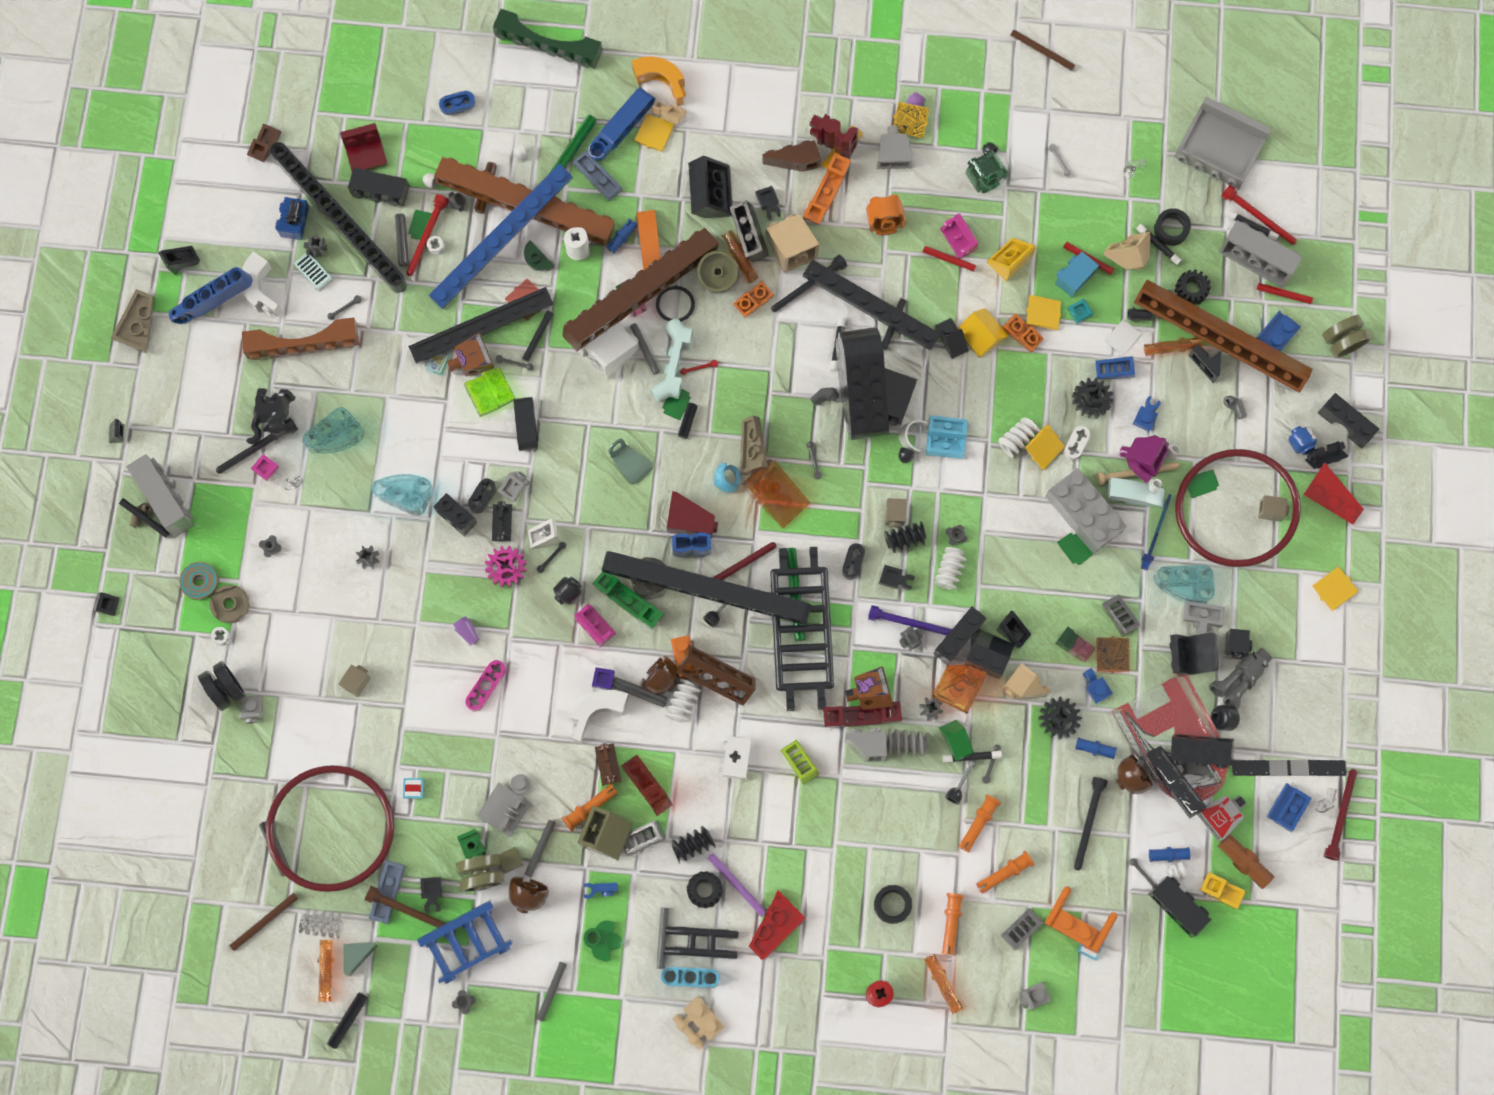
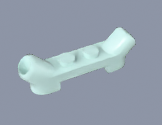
M672 319L666 324L665 329L673 339L674 345L669 348L668 357H671L670 364L666 363L664 374L667 375L666 379L652 387V394L658 402H663L669 397L679 399L682 378L676 377L682 348L690 349L693 328L684 327L679 319Z

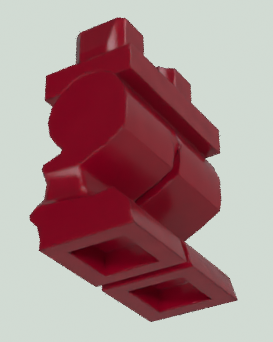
M814 114L809 125L811 127L810 135L817 138V144L821 146L824 144L827 148H834V152L843 157L850 158L858 145V128L851 127L847 133L842 134L841 122L839 120L830 118L827 114L823 118Z

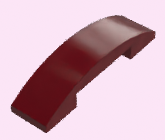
M900 701L892 702V707L866 710L861 709V706L823 707L824 727H858L902 721Z

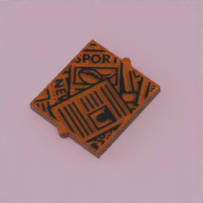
M1111 636V638L1097 637V671H1107L1112 674L1115 672H1129V638H1115L1114 636Z

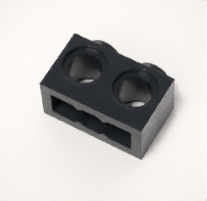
M447 493L433 506L436 513L464 537L477 524L475 517Z

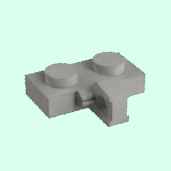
M1186 601L1183 621L1193 623V627L1197 628L1196 635L1207 633V630L1211 629V626H1223L1225 607Z

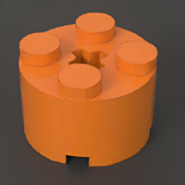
M893 194L889 197H873L870 199V203L866 207V213L872 233L876 231L877 235H890L896 233V229L900 226L901 229L905 227L904 209L898 195Z

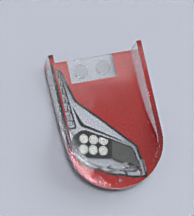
M1187 674L1176 675L1111 711L1143 767L1159 789L1172 799L1174 797L1159 779L1146 753L1162 746L1171 758V740L1174 734L1221 738ZM1173 761L1202 801L1212 797L1221 789L1225 782L1227 769H1229V766L1228 768H1218L1216 764L1197 766L1194 762H1188V764L1182 765L1176 764V761Z

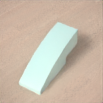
M1111 477L1108 484L1107 500L1123 501L1125 504L1163 508L1165 489L1157 487V493H1152L1149 490L1150 484Z

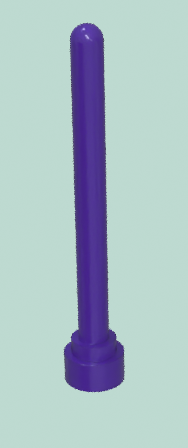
M871 605L868 620L871 621L883 619L946 636L952 630L883 612L882 609H879V606Z

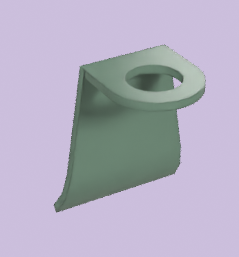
M623 439L616 440L608 450L611 459L631 485L642 480L653 466V463L627 446ZM620 443V446L613 451V448Z

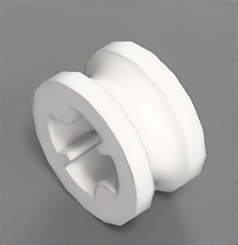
M432 236L428 239L427 248L429 252L433 255H438L444 251V243L440 237ZM438 242L439 247L437 248L436 246V249H433L432 244Z
M217 627L211 633V639L217 645L223 646L230 641V633L223 627ZM220 632L221 634H223L224 639H219L217 641V634Z
M1177 862V865H1170L1172 876L1177 881L1180 878L1186 879V871L1181 862Z

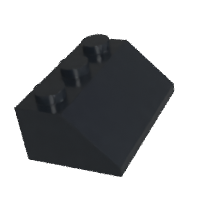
M704 155L689 162L691 214L702 218L731 217L732 214L729 208L732 206L730 165Z

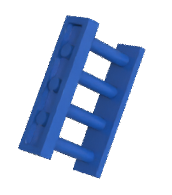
M491 900L417 939L420 947L426 945L430 949L443 976L438 978L439 984L443 981L447 984L455 980L456 974L497 952L501 955L510 950L509 946L512 945V940L509 939L504 942L490 915L492 913L491 909L494 908ZM478 916L484 919L497 944L496 947L489 951H486L473 926V919ZM460 926L466 929L479 954L478 957L468 961L454 934L456 933L454 929ZM443 935L450 942L461 966L450 971L436 944V939Z

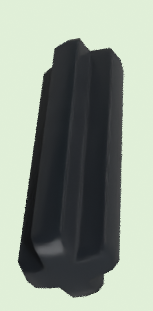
M691 402L687 404L678 437L688 438L697 411V404Z

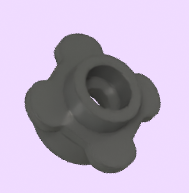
M450 192L448 194V206L451 209H457L459 212H462L464 210L463 206L466 204L465 197L461 193L454 194Z
M962 525L946 529L950 545L954 546L956 543H965L967 541Z
M270 535L265 541L261 540L259 542V547L263 549L265 557H271V555H275L282 549L274 535Z
M460 990L455 1001L452 1002V1007L454 1009L458 1008L463 1014H468L470 1007L476 1002V998L466 994V991Z

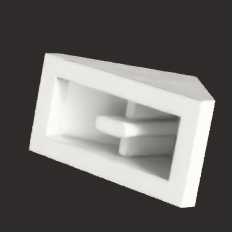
M554 518L527 530L530 548L532 549L560 544Z

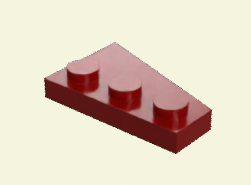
M1325 462L1303 493L1306 497L1354 525L1364 510Z
M777 890L762 923L749 944V948L763 962L806 920L779 890Z

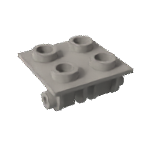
M498 783L477 816L510 837L532 803L501 783Z

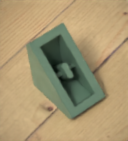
M373 942L343 944L344 974L351 976L378 945Z

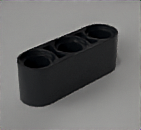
M533 397L515 398L513 403L519 451L538 449Z

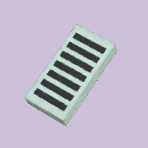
M305 253L293 263L318 291L332 280V277L310 254L306 255Z

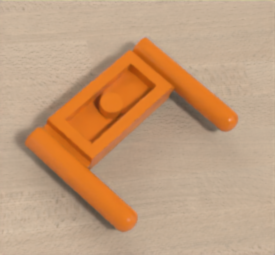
M1065 886L1044 923L1086 948L1091 949L1093 952L1098 953L1118 915L1115 912H1111L1101 931H1098L1096 928L1061 910L1071 893V888Z

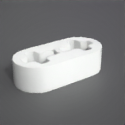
M1078 426L1074 429L1064 449V456L1068 460L1074 461L1080 457L1090 437L1088 428ZM1083 432L1084 437L1081 438L1080 442L1077 441L1078 434ZM1074 445H1076V453L1071 455L1070 450L1073 448Z

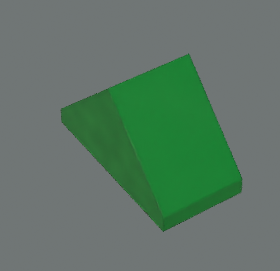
M957 720L939 727L956 761L974 754L967 732Z

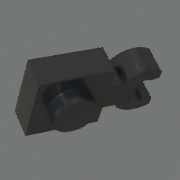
M773 186L755 191L761 210L767 209V218L772 220L771 212H776L777 216L780 217V208L775 206L779 204V200Z
M884 564L879 584L897 589L898 585H902L905 590H911L912 586L907 585L906 580L914 581L915 577L910 574L903 576L902 569Z
M441 877L420 878L421 899H427L424 906L425 912L429 913V907L432 904L436 906V912H440L441 907L437 902V898L442 897Z

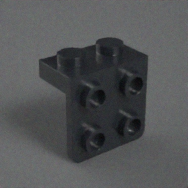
M1210 632L1193 636L1170 635L1171 668L1174 674L1189 676L1214 672L1219 669L1217 635Z

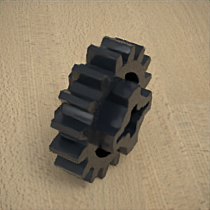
M1096 377L1094 381L1087 378L1086 383L1081 380L1080 386L1076 385L1074 389L1076 392L1072 394V397L1076 399L1073 400L1072 404L1078 405L1075 410H1081V416L1087 413L1089 419L1092 415L1098 418L1100 414L1104 416L1106 410H1110V404L1114 401V399L1110 398L1113 392H1108L1110 385L1104 386V380L1099 383ZM1096 393L1095 399L1089 403L1090 398Z
M1059 697L1057 701L1051 698L1050 703L1045 702V708L1040 709L1043 715L1039 716L1038 719L1043 720V723L1039 726L1046 728L1045 734L1051 733L1050 738L1057 735L1058 740H1061L1064 735L1068 739L1070 737L1069 732L1074 735L1076 733L1074 728L1081 726L1077 723V721L1082 720V717L1077 716L1080 709L1075 710L1076 703L1070 705L1069 698L1065 702L1062 700V697ZM1056 706L1055 712L1048 714L1049 710ZM1059 714L1061 718H1064L1062 722L1056 718ZM1066 723H1072L1070 728L1064 730Z

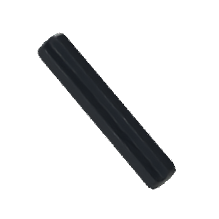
M357 993L327 1042L329 1047L333 1049L338 1048L367 1001L368 997L365 994Z

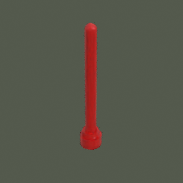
M1229 185L1221 195L1226 201H1234L1290 244L1294 245L1297 243L1295 237L1238 196V192L1235 191L1233 186Z
M436 194L433 200L434 210L406 271L408 276H413L440 212L448 206L449 199L441 194Z

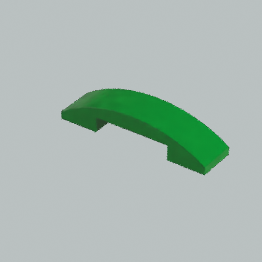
M602 571L592 583L610 600L651 629L664 616L662 611L650 602H646L611 574Z

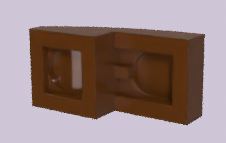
M263 123L257 139L254 138L247 156L264 163L270 155L271 146L278 141L282 131Z

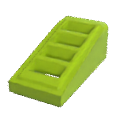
M797 739L780 750L803 785L819 775L817 768ZM798 748L799 751L789 757L788 754ZM801 755L803 756L802 758H800V759L797 760L796 762H793V760H795V759L798 758L799 756H801ZM805 762L808 763V764H806L805 766H803L802 768H800V769L798 770L797 767H799L800 765H802V764L805 763Z

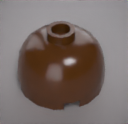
M663 655V659L660 657L646 672L648 677L646 680L642 678L640 685L652 694H663L667 690L671 692L677 685L678 673L676 672V665L666 655Z
M1131 754L1118 765L1117 775L1119 779L1116 782L1122 790L1126 789L1129 793L1135 795L1143 794L1154 787L1143 766L1137 765L1138 759Z
M514 877L510 881L508 897L513 906L517 907V911L528 913L529 911L540 909L547 900L548 887L533 879H530V882L523 881L524 877Z

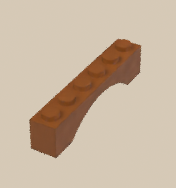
M354 317L337 319L322 331L299 339L276 337L261 329L242 331L243 353L250 360H259L261 357L267 356L276 358L283 354L297 355L299 352L315 353L317 350L322 349L332 351L338 347L353 348L355 345H360L358 324Z

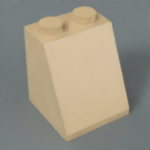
M800 214L796 216L790 215L784 221L771 223L766 228V237L784 273L809 263L812 259H818L819 243Z

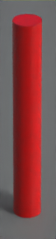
M1067 241L1064 244L1063 248L1076 256L1083 252L1099 265V269L1109 275L1113 273L1114 268Z
M928 246L923 248L922 253L972 272L975 271V264Z
M1258 283L1256 290L1307 304H1311L1313 301V297Z

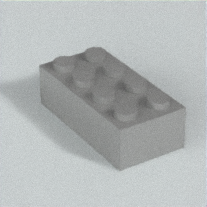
M1238 220L1218 251L1220 254L1282 289L1303 258L1295 250L1284 247L1279 241L1266 237L1263 232L1256 231L1250 228L1247 223Z
M145 454L126 466L160 522L173 537L176 538L195 526L192 522L193 515L184 506L183 499L173 489L175 488L173 483L166 477L164 469L154 457L150 459Z
M1079 468L1049 489L1046 494V498L1093 554L1119 536L1127 527Z

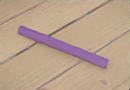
M712 853L708 860L762 917L766 913L764 907L717 856Z

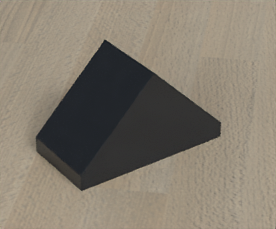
M1012 610L996 629L999 634L1015 644L1019 649L1031 636L1030 631Z

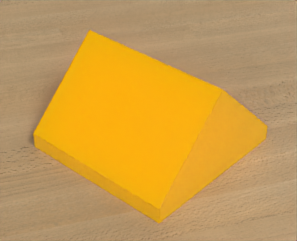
M1011 238L987 260V263L1007 282L1032 259L1036 247L1033 244Z
M986 308L973 312L958 327V330H963L966 343L979 358L1009 337Z

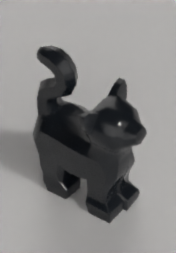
M258 388L251 429L255 435L252 438L246 439L248 444H256L260 441L262 432L259 425L261 423H267L263 431L271 433L275 441L278 440L279 435L287 430L285 421L289 415V404L296 398L288 389H281L279 393L269 397L266 396V388Z

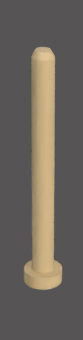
M1179 463L1162 464L1158 473L1176 470L1179 468ZM1131 470L1110 474L1099 472L1096 473L1097 484L1102 486L1111 477L1125 479L1136 477L1137 475Z

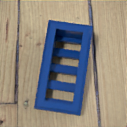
M1133 356L1095 361L1098 380L1136 377ZM1117 364H1121V372H1118ZM1125 364H1128L1129 371H1125ZM1102 365L1106 367V374H1102ZM1109 365H1113L1114 373H1110Z

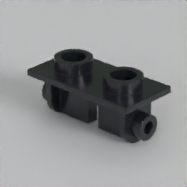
M1336 441L1326 445V452L1324 447L1310 450L1305 461L1313 469L1321 468L1324 462L1328 465L1348 458L1349 455L1343 451L1345 449L1344 442Z
M498 501V504H493L492 541L511 542L512 504Z

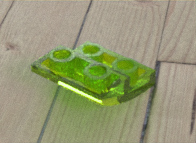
M500 367L483 372L482 376L464 382V387L479 417L494 412L515 399Z

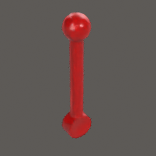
M712 360L711 363L688 369L682 368L680 373L686 375L687 372L707 367L716 368L718 361Z

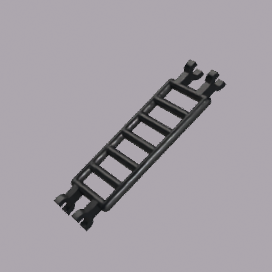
M810 547V567L787 568V548H779L780 569H772L770 571L772 594L822 593V605H812L810 613L823 612V624L781 626L780 618L772 617L776 689L778 691H786L787 711L795 710L794 691L817 690L818 710H823V707H826L825 689H832L834 687L828 569L826 567H818V547ZM821 575V586L779 588L778 576ZM824 631V643L782 645L781 633ZM825 651V662L782 663L783 652ZM826 670V682L783 683V672Z

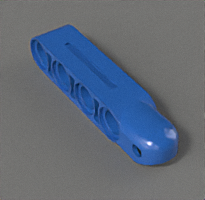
M639 87L590 143L588 148L589 156L595 161L605 159L649 111L655 102V97Z
M239 267L232 268L192 292L183 299L182 303L173 307L169 311L170 321L176 324H186L196 317L203 316L249 288L253 281L252 276Z

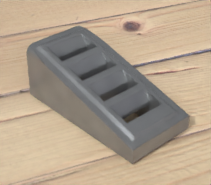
M1119 594L1102 603L1122 637L1141 626ZM1116 602L1119 603V605L1114 607L1113 609L1110 608V605ZM1122 608L1123 612L1115 615L1114 612ZM1124 615L1127 616V618H1125V619L1122 620V621H1120V620L1118 619V618H1120V617H1122V616H1124ZM1130 621V625H1128L1127 627L1123 626V624Z
M654 820L631 831L624 849L627 855H631L665 840L666 837L659 821ZM651 828H653L656 837H654ZM644 831L647 832V835L650 840L647 841L644 835ZM637 834L639 835L642 844H639L638 839L636 837ZM630 837L635 845L634 848H632L628 838Z
M1028 908L1000 936L1013 950H1016L1043 922ZM1027 915L1036 923L1034 926L1025 918ZM1021 921L1030 928L1029 931L1020 924ZM1016 926L1025 934L1023 937L1015 929ZM1011 931H1012V932L1016 935V937L1019 939L1017 942H1016V941L1014 940V938L1009 934Z

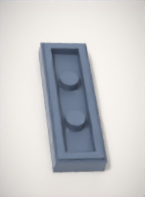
M587 151L572 161L573 165L608 202L623 191L622 187L597 161L589 156Z
M385 861L378 885V891L382 895L396 901L406 865ZM373 902L369 919L389 924L393 908L380 902Z

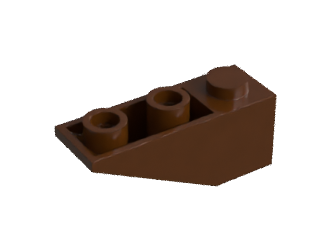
M805 140L798 145H787L776 151L769 150L765 152V154H762V164L804 172L821 167V157L815 140Z

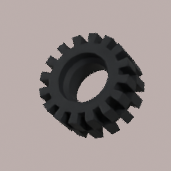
M1195 269L1193 272L1188 270L1187 273H1182L1175 285V293L1194 305L1196 303L1198 305L1201 304L1210 293L1211 286L1209 285L1211 282L1207 280L1208 276H1202L1203 272L1197 273ZM1189 282L1198 284L1199 292L1196 294L1190 293L1186 289V284Z
M700 871L689 879L687 895L689 900L697 907H713L722 897L723 886L719 877L714 873ZM708 882L711 884L713 891L709 897L704 898L698 895L697 887L700 883Z

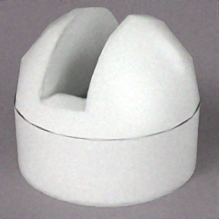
M524 144L514 148V155L517 159L528 158Z
M427 173L423 176V183L426 187L431 189L436 187L435 174Z

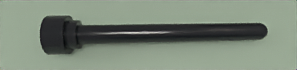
M839 254L833 258L831 265L827 268L832 271H842L848 265ZM808 280L771 307L772 312L779 311L815 284Z
M291 417L286 419L287 430L279 435V437L285 433L293 434L299 430ZM269 434L258 443L253 444L216 468V472L218 474L225 472L273 442V435Z
M1092 778L1093 794L1074 864V869L1077 871L1081 870L1101 792H1104V789L1107 788L1108 780L1103 778Z

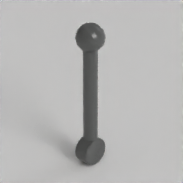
M356 295L354 300L333 313H328L327 318L333 320L340 312L355 303H360L362 301L361 297Z
M501 355L496 356L497 363L505 362L525 367L527 370H532L534 367L531 363L524 364L505 359Z
M809 441L806 445L810 450L815 470L814 478L820 479L822 474L818 470L813 450L814 443Z
M998 744L994 745V751L1001 750V746ZM991 759L986 775L982 778L983 783L990 782L989 776L995 759Z
M1135 858L1130 859V865L1136 867L1153 889L1157 884L1137 864Z

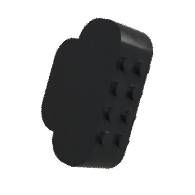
M878 327L839 332L838 338H836L838 378L850 440L889 435L884 352Z

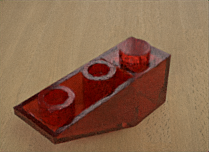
M638 755L621 765L656 816L673 805L666 792Z

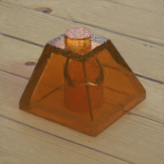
M970 664L947 665L932 697L967 714L987 673Z

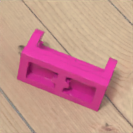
M960 213L943 223L944 226L940 230L959 259L977 250L978 241Z
M587 604L574 615L575 620L599 647H602L616 634L592 605Z

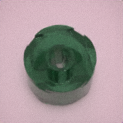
M988 150L984 155L969 160L967 163L968 168L965 172L977 193L979 191L987 193L994 190L1000 185L999 181L1002 178L1005 180L1008 176V170L993 150Z

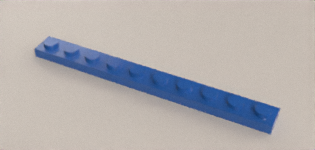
M559 163L429 296L444 309L573 179V176Z

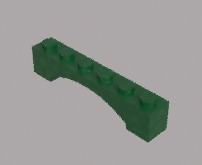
M501 8L493 24L494 35L501 40L507 39L513 41L516 45H525L534 51L540 50L552 57L558 56L567 62L579 63L585 68L591 67L595 69L603 51L601 41L586 36L584 39L577 41H560L541 36L525 27L518 20L516 13Z

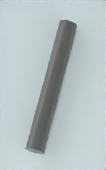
M637 324L630 325L653 375L658 374L660 370Z
M548 820L524 875L532 878L556 822Z
M661 908L656 969H664L666 928L668 927L669 908Z
M563 962L558 964L536 1018L542 1022L545 1020L567 966Z

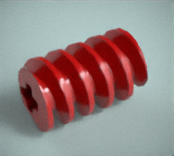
M879 980L870 984L865 994L868 1003L878 1008L888 1005L893 1000L894 991L887 981ZM881 989L882 995H884V997L878 999V994L875 993V991Z

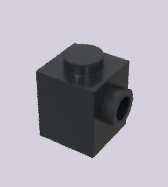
M1230 629L1226 632L1225 655L1231 656L1232 659H1243L1252 651L1250 630Z

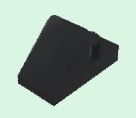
M193 246L160 250L158 252L166 268L174 275H178L182 267L198 265L200 262Z
M952 318L935 325L934 328L937 332L941 333L940 339L951 359L969 351L963 330H958Z
M1198 345L1194 347L1188 356L1212 383L1220 376L1222 351H1219L1210 359L1205 349L1200 348Z

